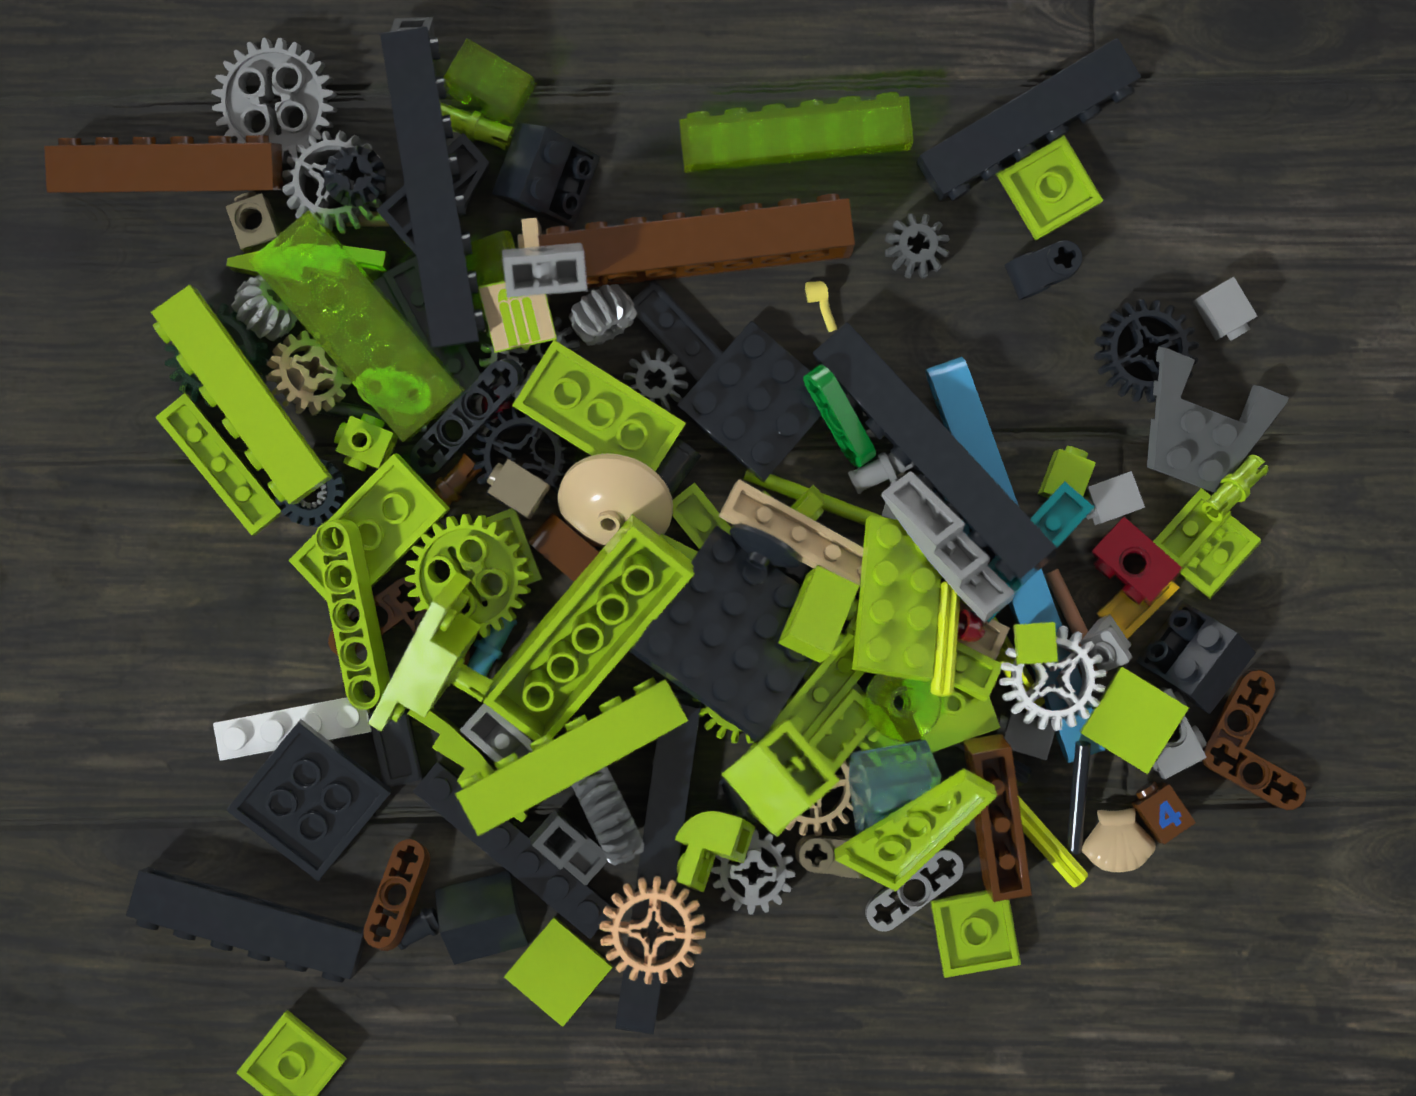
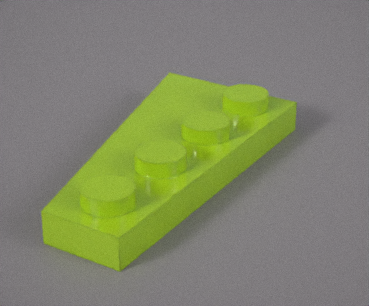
M963 769L835 848V860L897 891L997 797L995 785Z

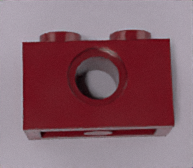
M1125 517L1092 550V556L1096 559L1093 563L1094 567L1108 579H1111L1113 576L1119 579L1125 585L1122 591L1137 605L1145 602L1150 607L1177 579L1183 570L1176 561ZM1130 556H1138L1144 560L1146 568L1139 574H1131L1125 570L1123 566L1124 560Z

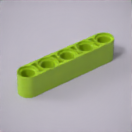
M337 519L323 523L317 529L315 544L346 696L354 707L367 710L379 704L390 683V676L361 533L353 521ZM335 527L340 529L344 535V542L341 547L337 546L332 540V532ZM342 566L347 567L352 574V580L349 585L341 581L340 569ZM350 604L356 606L359 610L360 618L358 623L351 621L348 617L347 609ZM357 642L363 644L367 649L368 656L366 661L359 659L355 653ZM364 680L373 684L375 688L374 699L364 694Z

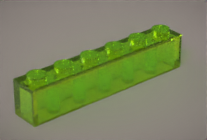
M897 92L881 93L876 96L875 100L861 101L860 96H847L838 99V103L823 105L822 100H808L800 103V107L786 109L784 104H769L762 107L763 111L747 112V108L738 107L725 110V115L709 116V112L698 111L687 114V119H679L684 173L910 150L914 142L909 96L899 97Z

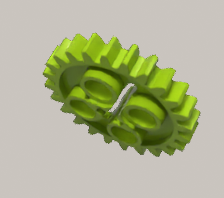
M462 514L459 525L457 519L454 516H450L446 519L447 529L440 522L434 523L432 526L435 536L428 532L422 533L420 536L426 545L412 546L411 549L419 558L406 562V565L416 569L415 574L405 577V581L416 583V588L408 593V597L419 596L421 601L415 606V611L423 609L428 611L432 601L457 572L465 575L466 571L473 570L475 576L471 579L464 592L470 596L471 607L469 612H461L460 614L481 625L479 632L485 638L490 636V624L499 632L505 628L502 617L510 622L517 618L511 609L512 607L519 609L525 607L526 604L518 595L527 594L531 591L529 587L521 583L522 579L531 577L532 573L521 570V565L530 559L526 556H517L516 552L523 546L522 542L512 545L508 542L513 534L512 530L505 531L502 534L498 533L500 521H494L489 527H486L485 515L478 516L473 524L470 514ZM470 540L478 541L482 547V556L479 560L471 559L467 553V545ZM450 547L455 548L458 560L451 555ZM439 560L449 565L450 575L447 580L439 579L435 573V565ZM490 573H496L501 577L503 588L500 593H494L488 588L487 578ZM479 593L486 598L487 606L482 605Z

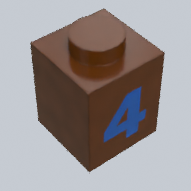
M1151 781L1141 787L1135 793L1138 798L1130 803L1155 840L1163 845L1196 823L1170 784L1162 781L1159 784Z

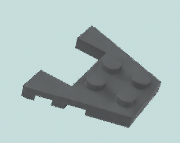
M1158 347L1156 361L1160 362L1158 380H1154L1153 395L1157 396L1155 418H1151L1147 468L1215 493L1221 486V480L1227 474L1234 473L1287 404L1289 397L1264 387L1253 385L1240 420H1234L1181 399L1195 359L1164 347Z

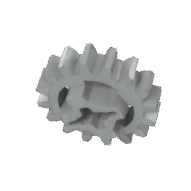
M757 829L754 830L744 864L734 861L729 862V859L716 856L721 861V865L712 866L711 872L720 874L721 878L715 880L713 886L714 888L724 887L725 891L721 895V900L724 902L732 897L734 899L733 910L735 911L742 904H745L749 914L753 915L755 905H761L765 913L769 912L768 902L773 900L780 905L782 899L778 893L781 890L790 892L792 889L785 882L786 878L795 877V871L785 866L793 861L792 855H781L786 845L781 841L774 846L771 843L773 835L770 832L765 835L764 839H761ZM761 847L773 854L778 865L767 863L761 856ZM750 862H757L758 869L765 871L763 874H757L754 881L749 880L747 873H742V869L749 868ZM728 878L738 879L745 887V895L737 892L731 886ZM777 880L770 891L759 896V889L766 882Z

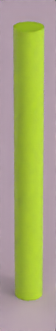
M749 470L746 471L743 479L796 500L809 489L773 474H770L764 482H761ZM823 494L824 505L821 508L830 513L865 526L866 519L870 515L882 517L879 514Z

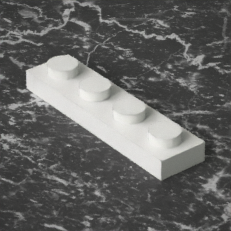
M346 697L213 723L219 759L222 761L274 751L300 718L328 740L372 732L371 725L368 724L370 721L368 716L370 710L354 707Z

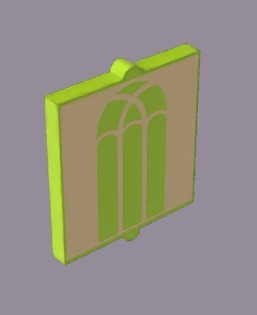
M505 280L478 287L495 353L520 347L528 350L530 345L557 339L547 294L507 298Z

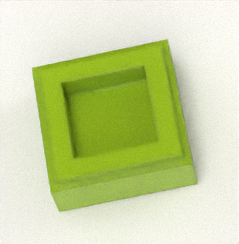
M1055 622L1014 625L1016 665L1058 662Z

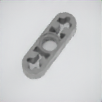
M944 848L936 853L909 879H918L924 883L925 893L922 898L916 901L909 900L904 896V885L896 891L897 896L908 908L901 912L899 905L894 907L889 912L892 919L888 922H885L882 918L877 921L873 918L877 914L875 909L877 904L881 903L884 907H887L895 901L889 896L894 890L888 887L884 888L872 897L866 905L865 914L869 924L878 931L894 929L960 879L963 873L961 858L950 849ZM943 857L946 861L953 858L955 862L951 866L953 873L950 876L940 873L933 878L939 885L932 889L930 881L920 872L927 867L928 873L932 874L939 868L937 863L939 858Z

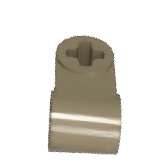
M809 834L800 838L796 843L795 857L798 863L810 872L833 874L847 878H867V876L835 860L834 849L855 836H816L815 834ZM814 844H816L817 848L823 851L822 856H816L812 863L811 859L805 855V852L811 851Z

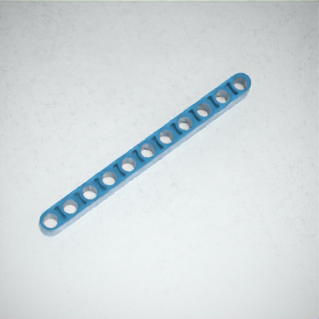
M959 357L926 369L927 381L944 427L1018 505L964 358ZM989 550L993 560L996 556ZM1040 569L1014 595L1013 600L1008 605L1015 624L1055 622L1057 635V631L1062 624L1042 569ZM1057 646L1058 662H1060L1071 653ZM1077 665L1069 677L1076 696H1078L1082 686V679ZM1031 666L1032 671H1033V674H1034L1035 679H1036V673H1035L1033 667ZM1049 667L1045 668L1048 678L1042 687L1055 684L1056 688H1059V682L1056 678L1060 675L1059 672L1063 668L1056 669L1055 671H1050ZM1048 692L1043 696L1047 710L1056 711L1068 706L1063 699H1060L1052 692ZM1085 703L1084 707L1090 714L1093 710L1092 706ZM1076 712L1074 713L1077 720L1075 727H1069L1063 717L1062 729L1055 731L1062 753L1068 763L1074 762L1076 741L1091 743L1090 755L1105 750L1104 747L1079 732L1087 719L1081 718Z

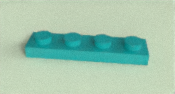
M1064 482L1031 517V520L1058 548L1089 515L1094 506L1068 483ZM995 557L988 564V567L1016 594L1023 585L1016 578L1008 581L994 565L999 560ZM999 610L997 613H995V614H994L992 617H990L986 622L989 624L990 621H991L1001 610Z

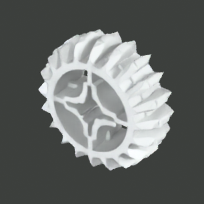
M1067 626L1059 627L1056 641L1057 646L1066 649L1071 654L1058 663L1030 664L1036 673V679L1027 692H1025L1022 683L1024 664L1016 665L1015 649L1008 648L1005 652L1008 657L1014 659V663L1001 664L1003 671L1011 672V678L999 679V684L1003 686L1011 684L1013 691L1003 694V699L1007 701L1017 698L1019 702L1012 706L1011 712L1017 714L1025 708L1027 712L1023 717V722L1030 724L1035 716H1038L1037 728L1041 730L1046 728L1049 719H1051L1054 731L1061 730L1063 717L1069 727H1075L1077 725L1075 712L1081 718L1088 719L1090 714L1084 707L1085 703L1092 707H1098L1100 704L1098 699L1091 696L1092 691L1096 693L1105 692V686L1094 684L1095 678L1106 676L1105 670L1094 671L1093 664L1100 663L1103 660L1102 656L1095 655L1089 658L1087 653L1093 649L1094 643L1089 641L1080 647L1078 644L1082 639V633L1079 631L1075 632L1068 640ZM1079 663L1082 671V686L1078 696H1076L1069 677L1070 673ZM1049 667L1050 671L1063 668L1059 672L1060 675L1056 678L1059 682V688H1056L1055 684L1042 687L1048 678L1045 668ZM1052 692L1060 699H1063L1068 706L1060 710L1051 711L1039 707L1034 701L1039 697H1043L1046 693Z

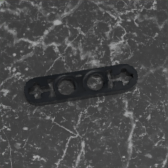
M509 358L500 359L490 364L412 448L410 460L416 471L425 475L434 474L444 468L520 388L523 383L524 374L519 363ZM508 369L511 372L508 377L511 384L508 382L504 383L495 391L488 387L500 378V373L497 370ZM474 393L484 395L488 401V409L484 414L476 413L471 408L470 398ZM449 420H456L461 424L463 436L460 440H452L446 434L445 426ZM438 443L444 446L433 456L435 462L425 463L423 460L426 456L425 451L435 447Z

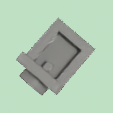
M1110 614L1098 619L1080 641L1081 645L1089 641L1094 643L1093 649L1087 654L1089 657L1095 655L1102 656L1103 660L1095 664L1098 670H1111L1128 663L1132 658L1128 650L1131 644Z

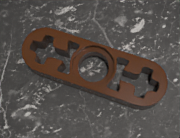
M406 839L394 847L364 926L366 942L370 946L382 951L392 950L400 944L430 864L428 849L415 840ZM414 851V854L419 856L416 863L410 862L408 865L403 860L406 853L412 854ZM399 871L411 876V882L396 876L397 872ZM402 884L406 889V898L401 904L393 906L388 900L389 891L395 885ZM385 908L398 914L397 919L383 914V909ZM386 926V928L391 930L389 938H381V936L376 934L377 928Z

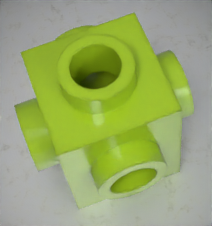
M363 413L361 420L350 416L347 423L342 422L340 424L334 443L338 444L336 452L346 456L344 464L365 472L367 465L379 469L391 457L399 436L383 429L384 421ZM367 438L366 445L361 447L362 440Z

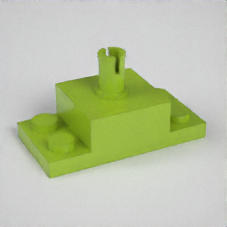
M457 572L432 601L368 722L369 725L382 732L390 720L397 723L406 708L425 718L451 684L482 702L494 680L485 677L464 664V658L481 628V625L460 614L470 597L464 592L471 579Z

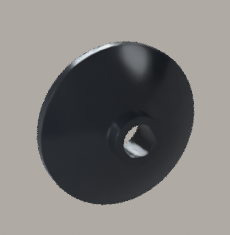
M734 524L730 529L733 539L748 553L746 561L759 569L767 570L769 564L784 568H796L802 562V558L797 551L765 531L744 524Z

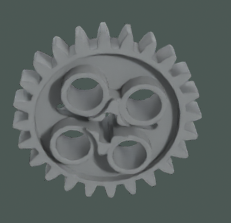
M262 38L261 49H258L252 42H248L247 49L249 54L245 55L235 50L234 54L238 62L235 65L227 61L223 62L229 73L227 76L216 75L215 77L224 85L223 89L212 90L213 95L221 98V103L212 106V110L224 115L216 122V125L219 127L230 128L224 136H231L232 141L238 138L236 143H246V136L268 135L269 143L282 144V164H287L288 153L292 157H300L296 150L297 144L307 149L311 146L308 142L309 135L323 141L322 133L320 132L321 127L333 128V124L325 119L326 114L337 112V109L328 105L327 101L335 98L337 93L325 88V86L333 81V78L329 75H319L326 65L321 61L311 64L315 55L313 52L307 50L300 55L301 45L293 42L287 50V43L282 38H278L275 48H273L269 39ZM270 67L273 68L272 83L268 77V69ZM296 70L298 74L297 84L291 89H286L283 84L285 74ZM258 75L261 81L260 88L256 93L249 94L246 89V83L250 77ZM274 94L281 97V102L275 103V109L268 106V101L274 100ZM300 108L303 112V121L298 127L291 128L288 117L294 109ZM263 113L266 125L263 130L255 133L251 127L252 119L257 114ZM277 119L282 130L280 135L276 134Z

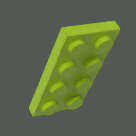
M553 340L512 405L591 456L598 454L623 455L644 463L654 471L657 470L686 424L556 340Z
M396 453L328 521L348 519L358 526L371 587H373L421 539L420 535L427 533L433 527L432 524L437 523L450 508L409 464ZM335 527L332 532V540L339 547L343 545L344 535L340 529ZM314 534L288 561L327 601ZM342 566L340 569L341 581L349 585L352 580V574L347 567ZM350 604V605L348 606L347 612H348L354 605Z
M870 515L866 519L852 670L928 682L933 679L941 575L897 519Z

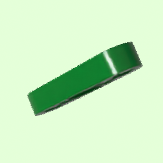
M818 365L804 375V384L843 454L852 465L860 468L876 456L875 448L836 377L826 366Z

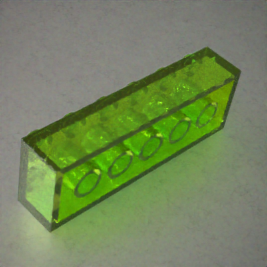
M310 210L305 212L249 260L402 442L409 441L466 391L316 213Z

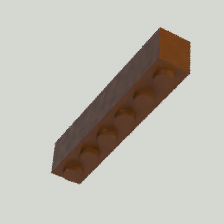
M268 135L246 136V143H232L231 136H208V144H194V137L192 136L170 137V144H157L156 137H133V145H119V138L97 137L95 138V145H82V138H58V146H44L47 193L282 190L283 186L282 144L269 143Z

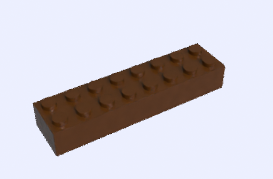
M839 194L821 195L816 198L817 202L801 204V199H785L778 202V207L763 208L761 203L745 204L739 206V211L724 213L723 208H709L702 210L701 216L687 218L683 212L669 213L663 215L661 221L647 222L646 217H633L623 220L624 225L608 227V222H592L585 225V230L570 231L567 226H558L546 229L547 234L538 235L539 247L573 243L582 244L587 289L601 288L603 285L651 282L654 279L659 281L844 259L851 257L855 246L849 198L840 199Z

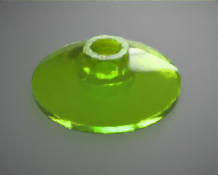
M876 674L871 680L866 693L867 714L873 726L885 737L895 741H913L925 736L937 723L941 712V696L931 693V680L924 682ZM896 696H900L904 701V706L901 710L896 709L894 706Z

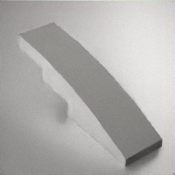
M912 471L882 492V498L925 557L984 622L1013 600L1015 592L988 567L990 558L963 532L965 523Z

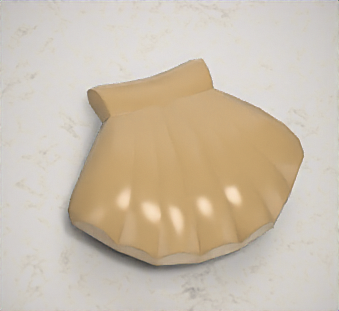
M1135 808L1118 811L1097 810L1099 823L1082 846V852L1093 864L1101 870L1109 872H1126L1139 868L1154 853L1156 848L1153 838L1136 822Z

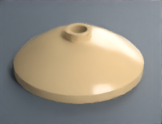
M598 454L578 461L566 472L558 491V507L565 523L586 542L600 549L604 548L632 514L658 535L666 533L672 519L673 501L663 479L649 466L623 455Z

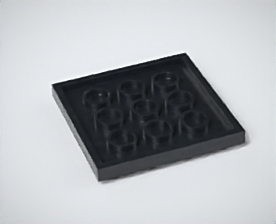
M716 526L692 559L691 563L693 564L694 571L692 578L661 614L650 622L630 652L759 742L764 738L813 662V659L778 643L801 585L773 565L769 564L767 570H762L746 561L748 553L736 543L731 535Z

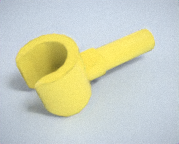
M822 281L807 282L805 284L807 303L819 302L828 332L837 330L829 307L827 285Z

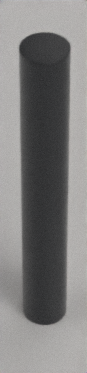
M1087 741L1075 742L1067 850L1070 854L1074 855L1081 854L1083 846L1091 743Z

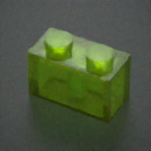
M466 38L444 75V80L450 88L448 93L465 104L472 100L483 107L481 112L485 116L498 123H501L504 119L513 124L536 87L533 76Z

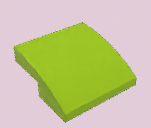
M1200 488L1153 542L1183 568L1181 575L1211 599L1260 545L1261 539L1231 516V511L1219 522L1207 517L1206 513L1212 507L1207 511H1203L1202 504L1211 495Z

